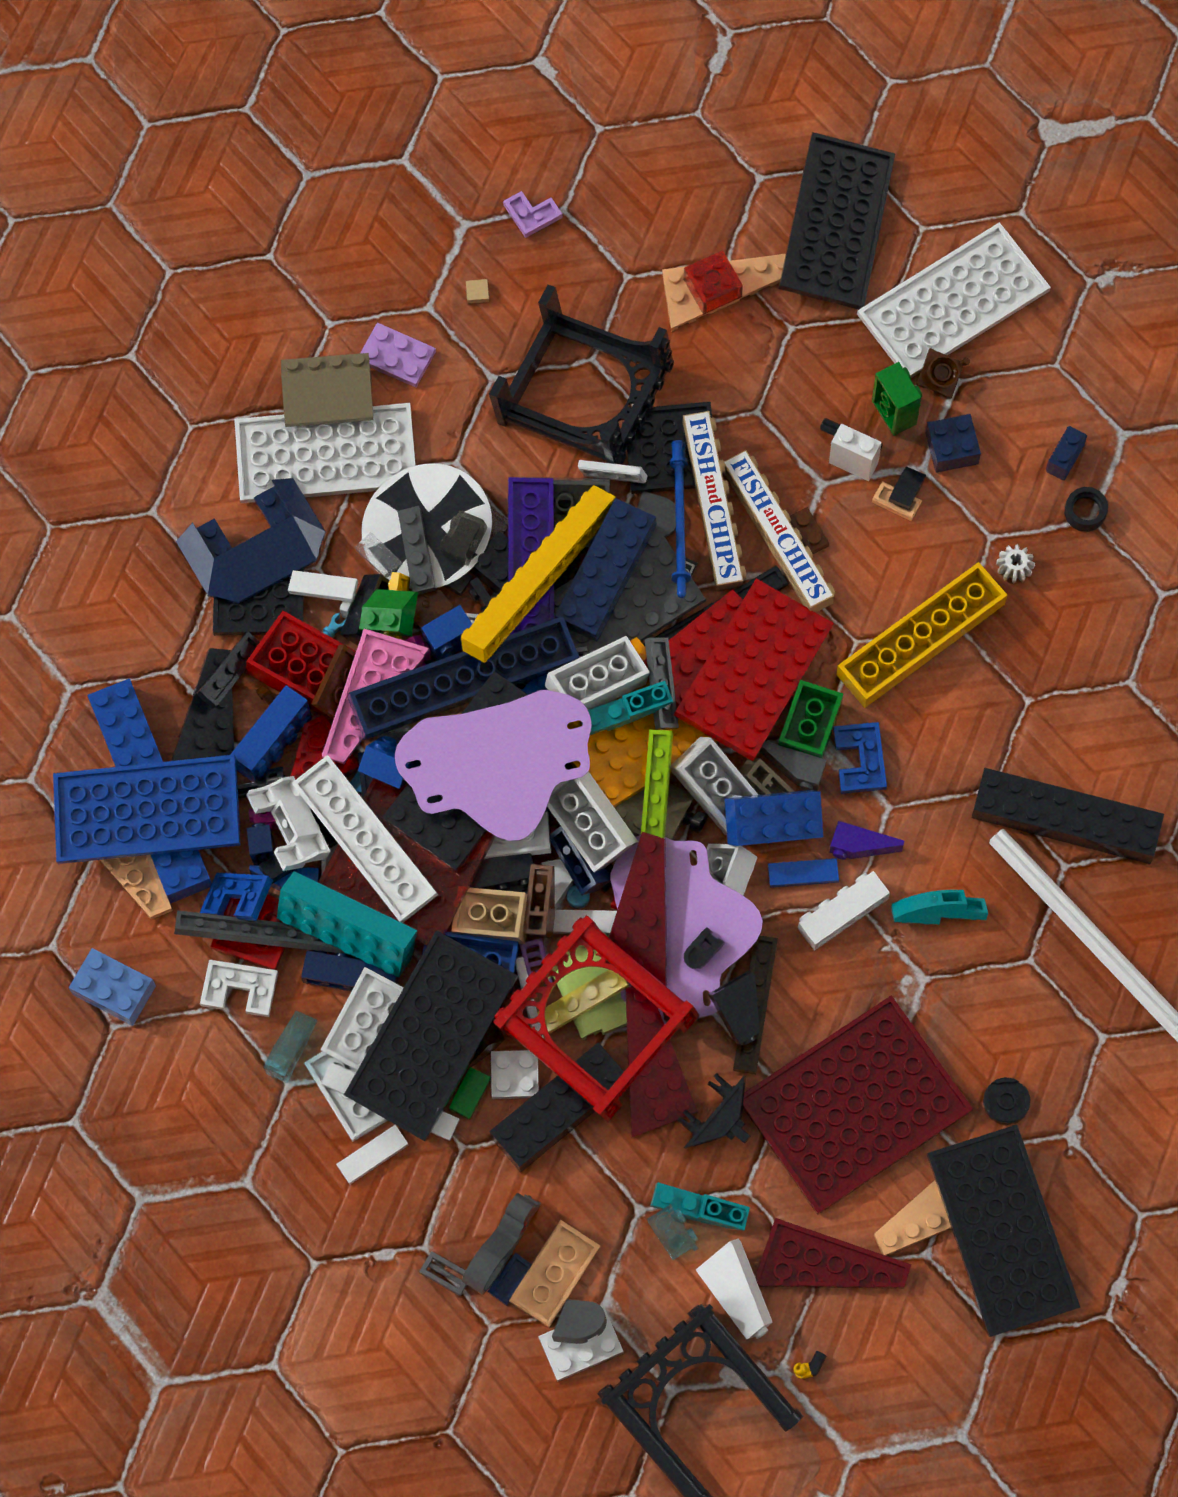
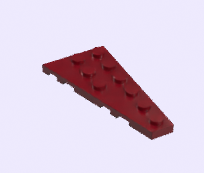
M642 832L609 938L667 987L666 839Z

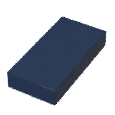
M515 1253L487 1292L508 1306L510 1303L509 1299L532 1264Z

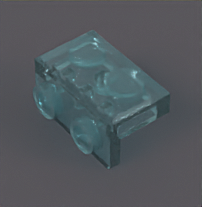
M670 1204L647 1219L672 1260L690 1249L694 1251L698 1249L696 1241L699 1239L692 1228L687 1229L684 1225L686 1218L680 1209L675 1210Z

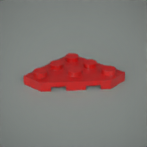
M324 715L304 724L291 773L295 780L323 759L322 753L331 729V725ZM353 754L345 764L334 762L345 777L359 769V763Z

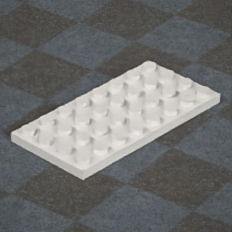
M999 222L857 311V315L894 364L900 362L903 368L906 367L912 378L921 372L929 348L949 355L1048 293L1051 287Z
M410 403L373 406V420L285 427L284 414L234 419L241 504L255 502V496L273 487L272 480L293 478L304 497L307 498L377 491L393 475L409 467L416 466Z

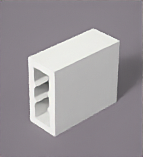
M841 424L831 442L829 463L869 481L878 465L882 442Z

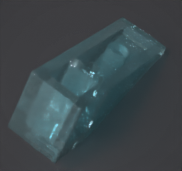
M295 1011L264 1065L266 1074L288 1083L317 1023V1019Z

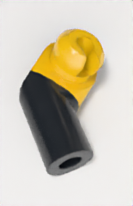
M816 1351L811 1362L795 1364L793 1368L795 1375L801 1379L816 1376L827 1356L822 1352Z

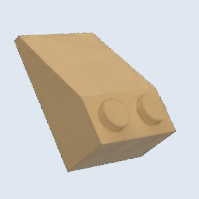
M458 887L451 932L518 941L519 944H525L527 935L523 933L527 894L525 892Z

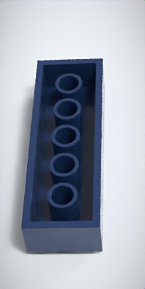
M615 498L555 614V619L563 616L568 629L596 642L598 641L657 526L656 516Z

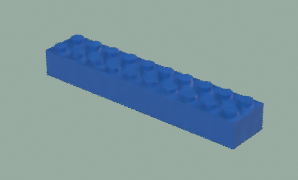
M130 678L87 695L115 767L163 762ZM199 850L151 855L170 904L211 887L212 882Z

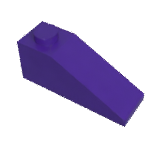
M838 821L829 853L843 860L846 858L856 859L902 852L905 841Z

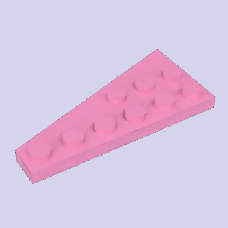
M363 630L322 753V758L328 755L332 761L345 764L363 740L348 701L349 692L416 669L428 653L429 648L371 630Z

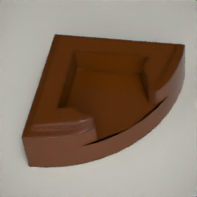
M264 686L256 690L262 700L264 699L268 705L275 699L270 690Z

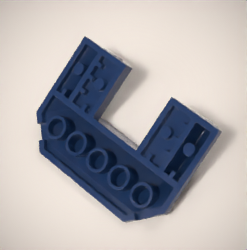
M293 478L272 480V488L254 497L270 528L232 548L215 518L197 528L192 522L176 540L177 545L208 597L227 599L230 602L239 604L291 576L293 570L300 571L317 561L321 543L326 532Z

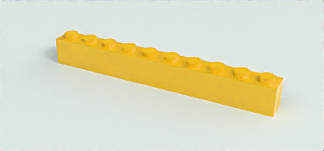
M595 485L588 492L583 493L576 506H572L563 521L557 523L550 536H546L543 539L541 546L536 552L533 551L530 554L528 561L523 567L521 566L517 569L515 576L510 582L504 584L497 597H493L484 612L479 613L470 628H466L463 631L461 641L464 652L486 663L597 534L616 496Z

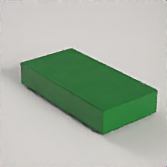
M470 1067L449 1106V1110L470 1120L491 1081V1077Z

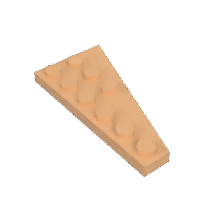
M151 855L100 860L150 919L173 911Z

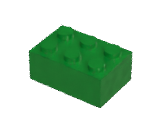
M900 362L875 374L872 395L873 404L893 436L917 425L922 397L920 388L917 385H913L908 369L906 367L903 368Z
M800 680L778 745L823 758L842 705L844 694Z

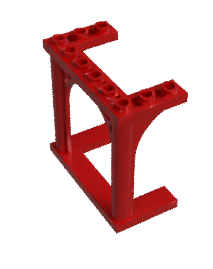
M586 915L584 918L580 917L572 926L574 930L568 937L564 935L559 940L556 951L545 956L541 962L543 966L537 972L533 971L527 977V984L523 989H517L510 998V1004L506 1008L502 1007L496 1013V1020L493 1023L510 1038L513 1036L594 1106L593 1110L605 1121L609 1122L623 1106L618 1100L677 1030L680 1029L683 1033H686L700 1015L687 1000L685 1002L607 937L598 928L596 923ZM579 946H583L588 951V957L584 962H579L576 959V950ZM593 950L598 952L596 956L601 957V959L597 962L593 961ZM570 956L573 963L571 966L565 967L564 962L567 963ZM600 967L617 973L670 1018L609 1090L603 1087L554 1043L546 1026L545 1009L552 989L564 976L581 968ZM552 976H554V977H555V981L552 982V983L549 982V979H550ZM536 994H542V999L539 1002L531 1001L538 997ZM535 1006L540 1012L535 1018H526L523 1016V1010L527 1007ZM538 1022L541 1024L539 1031L535 1029V1026L533 1028L529 1026V1024L533 1025Z

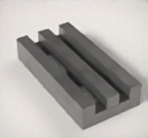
M431 1251L419 1271L420 1274L461 1297L467 1285L461 1279L436 1266L431 1261L434 1259L462 1276L466 1270ZM429 1267L459 1284V1289L427 1271V1268Z

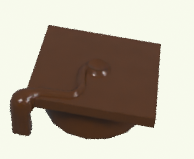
M929 348L917 384L951 399L962 368L969 365L970 359L966 357L959 361Z
M436 588V591L417 596L414 621L421 628L452 610L454 606L441 590Z

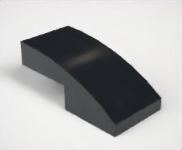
M906 466L889 497V502L909 510L920 491L926 475Z

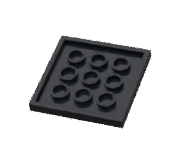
M711 402L656 406L647 410L643 426L641 428L638 427L633 445H629L627 448L628 465L642 467L647 474L646 483L630 482L631 494L643 493V491L660 492L675 490V469L670 466L672 458L671 443L675 440H682L686 443L685 458L688 460V465L683 469L684 489L696 488L683 427V415L709 411L712 418Z
M291 576L239 604L230 602L227 599L214 598L213 635H244L247 631L252 635H265L282 610L304 622V596L289 594L288 587Z

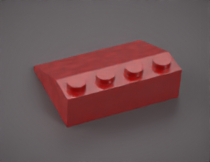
M282 610L246 661L247 674L279 692L287 685L308 700L312 711L325 715V713L312 705V701L338 646L344 644Z

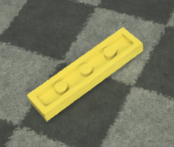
M607 970L548 1005L545 1009V1020L549 1034L628 988V982L617 973Z

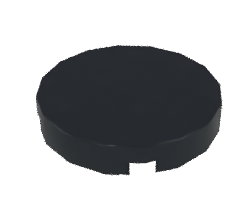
M1004 1077L996 1079L988 1086L984 1093L983 1106L990 1119L999 1124L1011 1125L1018 1123L1027 1114L1030 1108V1095L1027 1088L1019 1083L1018 1080Z

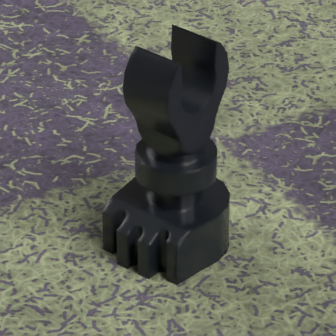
M688 811L683 823L686 825L690 824V830L700 833L707 822V814L698 811L693 816L694 813Z

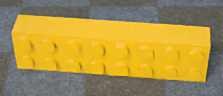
M978 562L840 663L837 667L836 675L861 705L866 708L1003 607L1006 603L1007 594Z

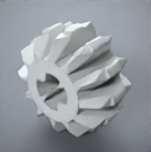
M1018 544L1015 545L1014 550L1008 545L1006 552L1001 551L999 553L1000 558L996 562V565L999 566L998 574H1004V580H1007L1009 577L1012 578L1013 584L1017 578L1021 582L1025 581V576L1030 577L1032 575L1031 569L1035 567V563L1032 561L1033 554H1027V547L1019 550Z

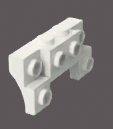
M294 776L283 777L264 787L249 790L246 794L255 814L271 811L287 845L277 847L274 851L283 871L303 868L307 862L324 860L331 852L320 831L319 824L315 821L310 806L292 785V782L295 781Z

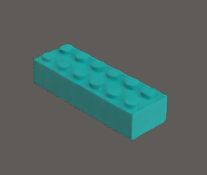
M295 871L280 889L277 919L283 923L289 924L305 934H310L324 943L337 947L343 952L351 954L365 963L372 964L398 978L412 960L417 935L416 929Z

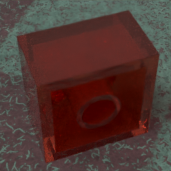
M723 250L684 268L683 280L703 315L742 297L743 285Z

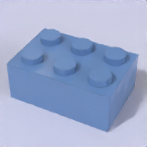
M92 948L70 984L69 989L74 996L133 1026L156 985L153 979Z

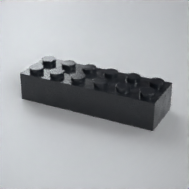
M599 1042L575 1061L607 1090L624 1073ZM556 1076L490 1130V1137L521 1173L595 1112L593 1110L594 1106L559 1076Z

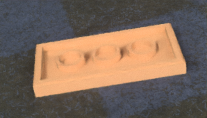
M559 1220L509 1299V1302L547 1327H550L600 1245L562 1220Z

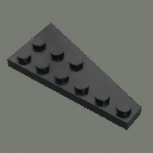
M209 648L199 674L200 677L194 689L193 698L172 756V761L225 756L233 752L232 687L214 709L196 695L231 650Z

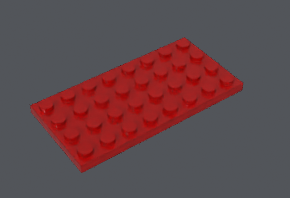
M756 578L676 709L674 716L753 761L834 623L816 612L810 611L807 607Z

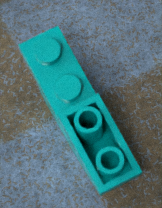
M666 681L622 695L621 699L589 709L588 712L592 725L590 735L604 730L610 731L673 703Z
M964 890L925 892L901 899L891 905L894 922L940 925L941 917L987 920L988 916L985 898L966 897Z
M659 1182L655 1185L650 1207L671 1212V1215L741 1231L745 1230L750 1207L706 1194H696Z

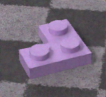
M521 191L503 201L504 207L525 238L563 218L561 211L552 198L532 207Z

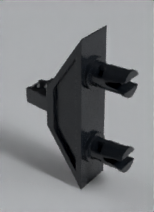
M718 1073L714 1077L721 1086L711 1081L708 1082L707 1085L723 1097V1101L706 1122H700L687 1109L683 1113L690 1120V1123L681 1117L677 1119L678 1122L693 1133V1137L686 1144L685 1149L725 1137L732 1140L736 1136L743 1143L748 1141L751 1136L742 1129L745 1123L741 1120L746 1084L745 1075L733 1087L719 1076Z

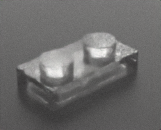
M371 532L355 546L356 551L386 578L402 564Z

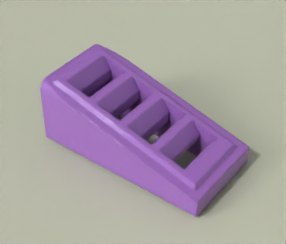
M542 938L520 944L528 976L532 973L530 967L541 965L542 960L546 956ZM536 946H539L540 948L539 951L531 953L526 952V949ZM542 956V960L528 961V958Z

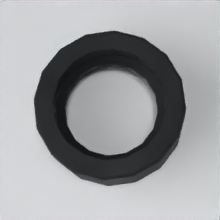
M1093 487L1077 488L1070 493L1066 501L1064 511L1066 520L1073 528L1079 531L1089 532L1096 530L1106 519L1108 502L1102 492ZM1082 498L1095 501L1099 506L1098 516L1092 520H1083L1077 517L1073 511L1075 502Z

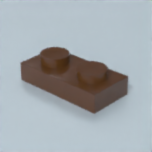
M808 507L790 515L792 527L799 530L802 536L801 542L804 547L808 546L812 554L829 547L827 538Z

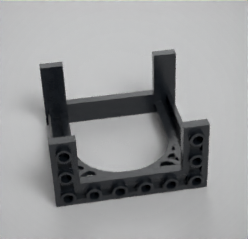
M547 285L538 302L543 325L510 387L506 378L498 376L489 392L497 423L506 427L509 422L603 459L607 463L622 464L626 458L628 446H632L635 441L638 427L641 428L645 422L647 410L651 409L654 405L657 391L663 388L664 377L667 372H671L674 366L668 332L666 329L659 327L651 341H634L562 314L556 287ZM555 334L605 352L615 357L624 365L630 377L631 390L624 408L614 418L593 427H576L518 405ZM633 362L636 366L631 367L630 363ZM640 370H648L650 372L646 378H635V374ZM638 385H642L641 391L636 390ZM620 420H624V422H622V427L620 429L618 422ZM595 432H600L601 439H598V435L593 436V434Z

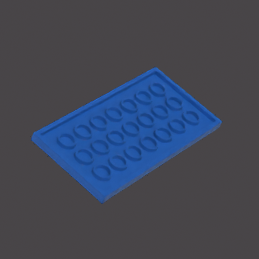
M235 755L53 773L56 862L58 864L241 845Z

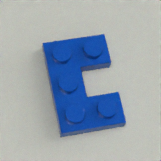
M879 722L834 726L833 733L836 751L858 749L861 766L859 768L839 769L841 794L886 790L887 783Z
M216 872L200 913L223 916L230 898L240 899L234 916L239 920L257 921L273 880L266 875Z

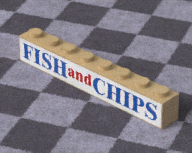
M709 411L683 415V427L716 591L740 587L743 585V579H747L745 566H740L739 558L742 557V550L740 544L736 545L735 541L738 531L736 523L731 521L730 515H734L732 502L727 501L726 494H729L727 480L723 481L722 473H725L723 459L719 460L718 452L721 451L719 438L715 439L713 432L717 430L714 417H710Z
M745 450L724 461V474L803 606L807 607L810 611L818 612L833 604L835 595L833 586L824 580L822 568L819 564L815 565L810 548L808 546L804 547L799 530L792 527L788 512L781 509L777 494L771 492L768 487L767 477L758 471V463L754 456H749Z

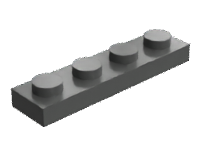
M415 506L398 511L412 591L418 592V595L436 591L420 506Z
M668 638L645 639L648 670L650 672V686L666 681L673 699V703L653 713L655 730L679 728L678 718L674 716L677 707Z

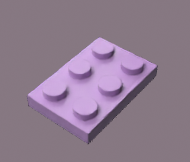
M377 323L361 353H369L372 369L417 388L436 353V348Z

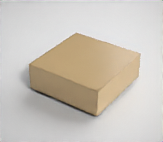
M487 279L466 281L468 304L489 302Z

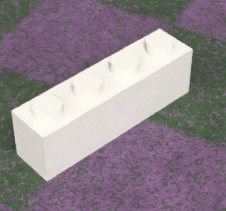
M874 871L868 875L867 873L860 875L855 880L856 883L850 888L848 886L843 887L837 892V897L831 901L830 899L824 900L819 904L818 910L813 913L807 912L799 919L798 930L814 951L889 899L890 892Z

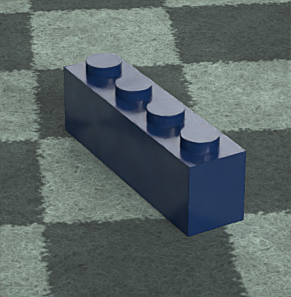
M314 950L306 952L301 975L303 983L351 992L364 967L396 984L398 982V977L388 974L372 964H367L361 959H352L349 955L343 953H336L335 956L327 954V952Z

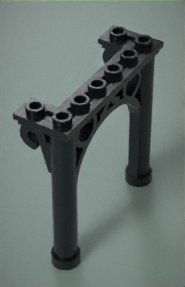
M711 1304L696 1305L687 1313L690 1317L686 1322L682 1320L673 1328L675 1333L671 1337L667 1338L664 1336L655 1344L657 1349L651 1354L646 1352L636 1361L639 1365L632 1371L630 1368L625 1370L618 1377L621 1380L618 1384H607L597 1393L599 1398L596 1400L598 1404L608 1407L684 1497L713 1496L702 1486L664 1441L657 1427L656 1408L659 1397L666 1384L681 1370L702 1362L722 1364L733 1370L785 1432L803 1418L801 1412L791 1406L717 1319L711 1310L713 1308ZM698 1327H700V1329L703 1331V1333H702V1332H693V1331H695ZM694 1337H700L705 1343L703 1353L698 1357H692L686 1351L687 1343ZM711 1342L725 1358L708 1356ZM680 1344V1353L687 1360L684 1362L681 1359L676 1361L667 1360L665 1356ZM656 1364H658L660 1370L659 1376L656 1379L659 1381L657 1387L652 1380L647 1378L641 1379ZM666 1366H667V1367H674V1368H672V1369L667 1373V1368H666ZM645 1383L652 1388V1397L650 1402L640 1404L634 1400L633 1393L636 1388ZM627 1390H628V1393H627L628 1400H627V1399L625 1398V1396L623 1395ZM649 1407L650 1426L635 1408Z

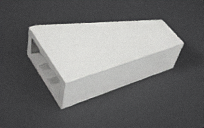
M739 1238L729 1241L698 1267L696 1271L747 1340L753 1337L759 1339L768 1332L767 1327L773 1322Z

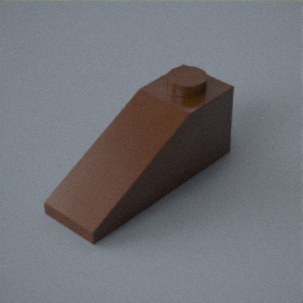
M531 864L523 933L530 937L552 939L555 920L554 866Z

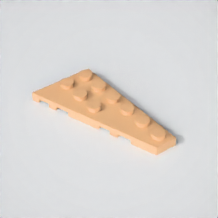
M786 254L662 269L671 332L678 329L681 325L696 321L697 318L703 315L712 314L732 305L745 296H752L765 287H772L780 283Z
M934 1180L874 1233L882 1255L888 1256L952 1229L936 1181Z

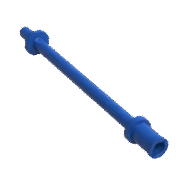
M675 440L671 443L672 458L670 466L675 469L677 572L672 574V581L677 583L678 597L684 598L686 596V583L691 581V574L686 572L683 469L687 467L688 460L685 458L686 443L682 440Z

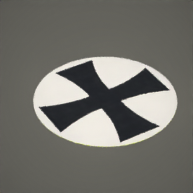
M421 464L409 467L385 481L370 499L362 521L363 547L370 563L379 574L389 580L391 579L392 572H400L409 577L398 511L420 506L435 587H442L465 575L478 562L479 555L484 553L492 529L490 504L480 485L467 473L444 464Z

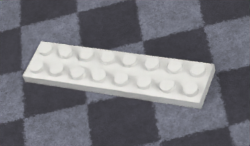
M328 755L292 782L295 789L399 922H405L438 896L429 882Z

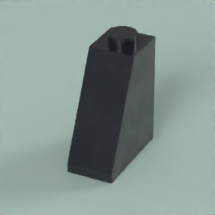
M746 971L708 993L734 1042L737 1044L742 1043L743 1045L756 1039L755 1035L760 1033L755 975L752 971Z

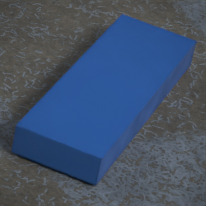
M837 858L768 864L770 888L839 883Z

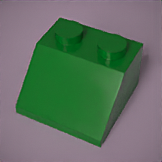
M376 589L362 607L359 629H367L390 636L412 637L418 592Z

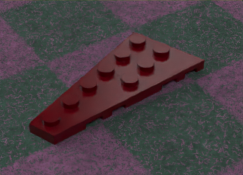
M633 986L625 989L628 1067L664 1026L658 1007ZM669 1040L629 1086L631 1138L675 1122L679 1117L685 1118L686 1115L683 1112L686 1109L692 1115L698 1113L674 1048Z
M775 1218L755 1278L759 1287L904 1289L912 1264Z

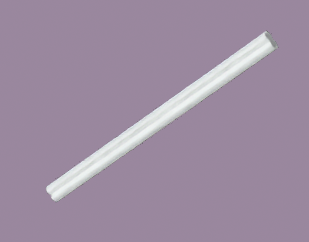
M1001 829L990 839L989 844L1178 1042V1012L1004 829Z

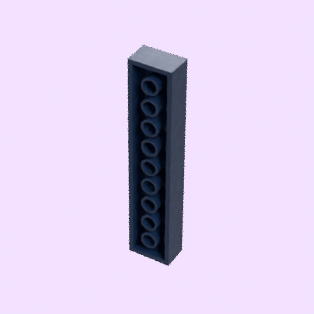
M561 616L509 635L486 663L463 651L349 692L348 701L363 740H367L471 702L494 671L516 686L547 675L549 672L578 659L579 655L564 617Z

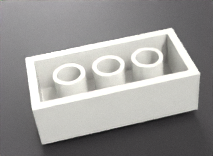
M625 636L549 672L545 687L547 690L567 694L580 700L589 710L609 703L622 695L646 685L650 672L628 637Z
M699 737L670 768L672 773L724 835H727L724 798L758 795L711 737Z
M589 771L583 777L560 782L553 789L547 807L593 872L606 868L638 842Z

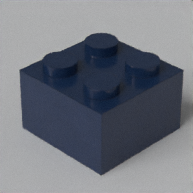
M971 414L927 422L925 434L935 473L979 464L981 452Z

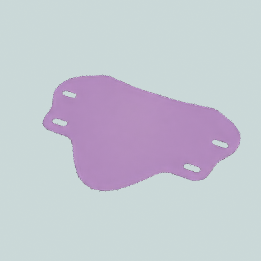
M540 690L501 705L458 715L431 717L421 720L398 743L395 751V763L399 774L412 787L418 805L424 812L434 814L451 809H461L496 837L508 841H519L529 836L538 826L555 786L560 782L583 777L589 771L590 759L587 744L592 726L591 718L587 708L580 700L567 694ZM582 721L583 723L578 728H567V724L570 722ZM411 761H421L419 767L407 769L405 766L406 763ZM579 761L581 763L578 768L570 770L565 768V765L569 762ZM442 795L443 797L440 802H427L428 797Z
M641 835L635 837L638 842L616 859L611 871L610 880L617 909ZM665 837L667 988L684 1002L687 1000L700 1015L699 1017L712 1015L717 1012V1009L712 1000L709 1006L704 1005L703 992L705 990L712 992L720 987L721 974L742 957L757 941L762 930L763 920L760 911L750 900L712 878L709 873L707 849L701 842L674 841ZM691 850L697 852L698 862L695 866H692L690 863ZM708 927L713 932L712 935L717 939L723 940L725 944L704 967L692 969L684 962V953L698 935ZM706 941L701 945L706 951L711 946ZM624 989L621 991V998L626 1002ZM659 1009V1012L665 1025L666 1022L664 1021L663 1012Z

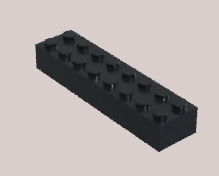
M984 767L971 818L1151 864L1155 855L1164 814Z

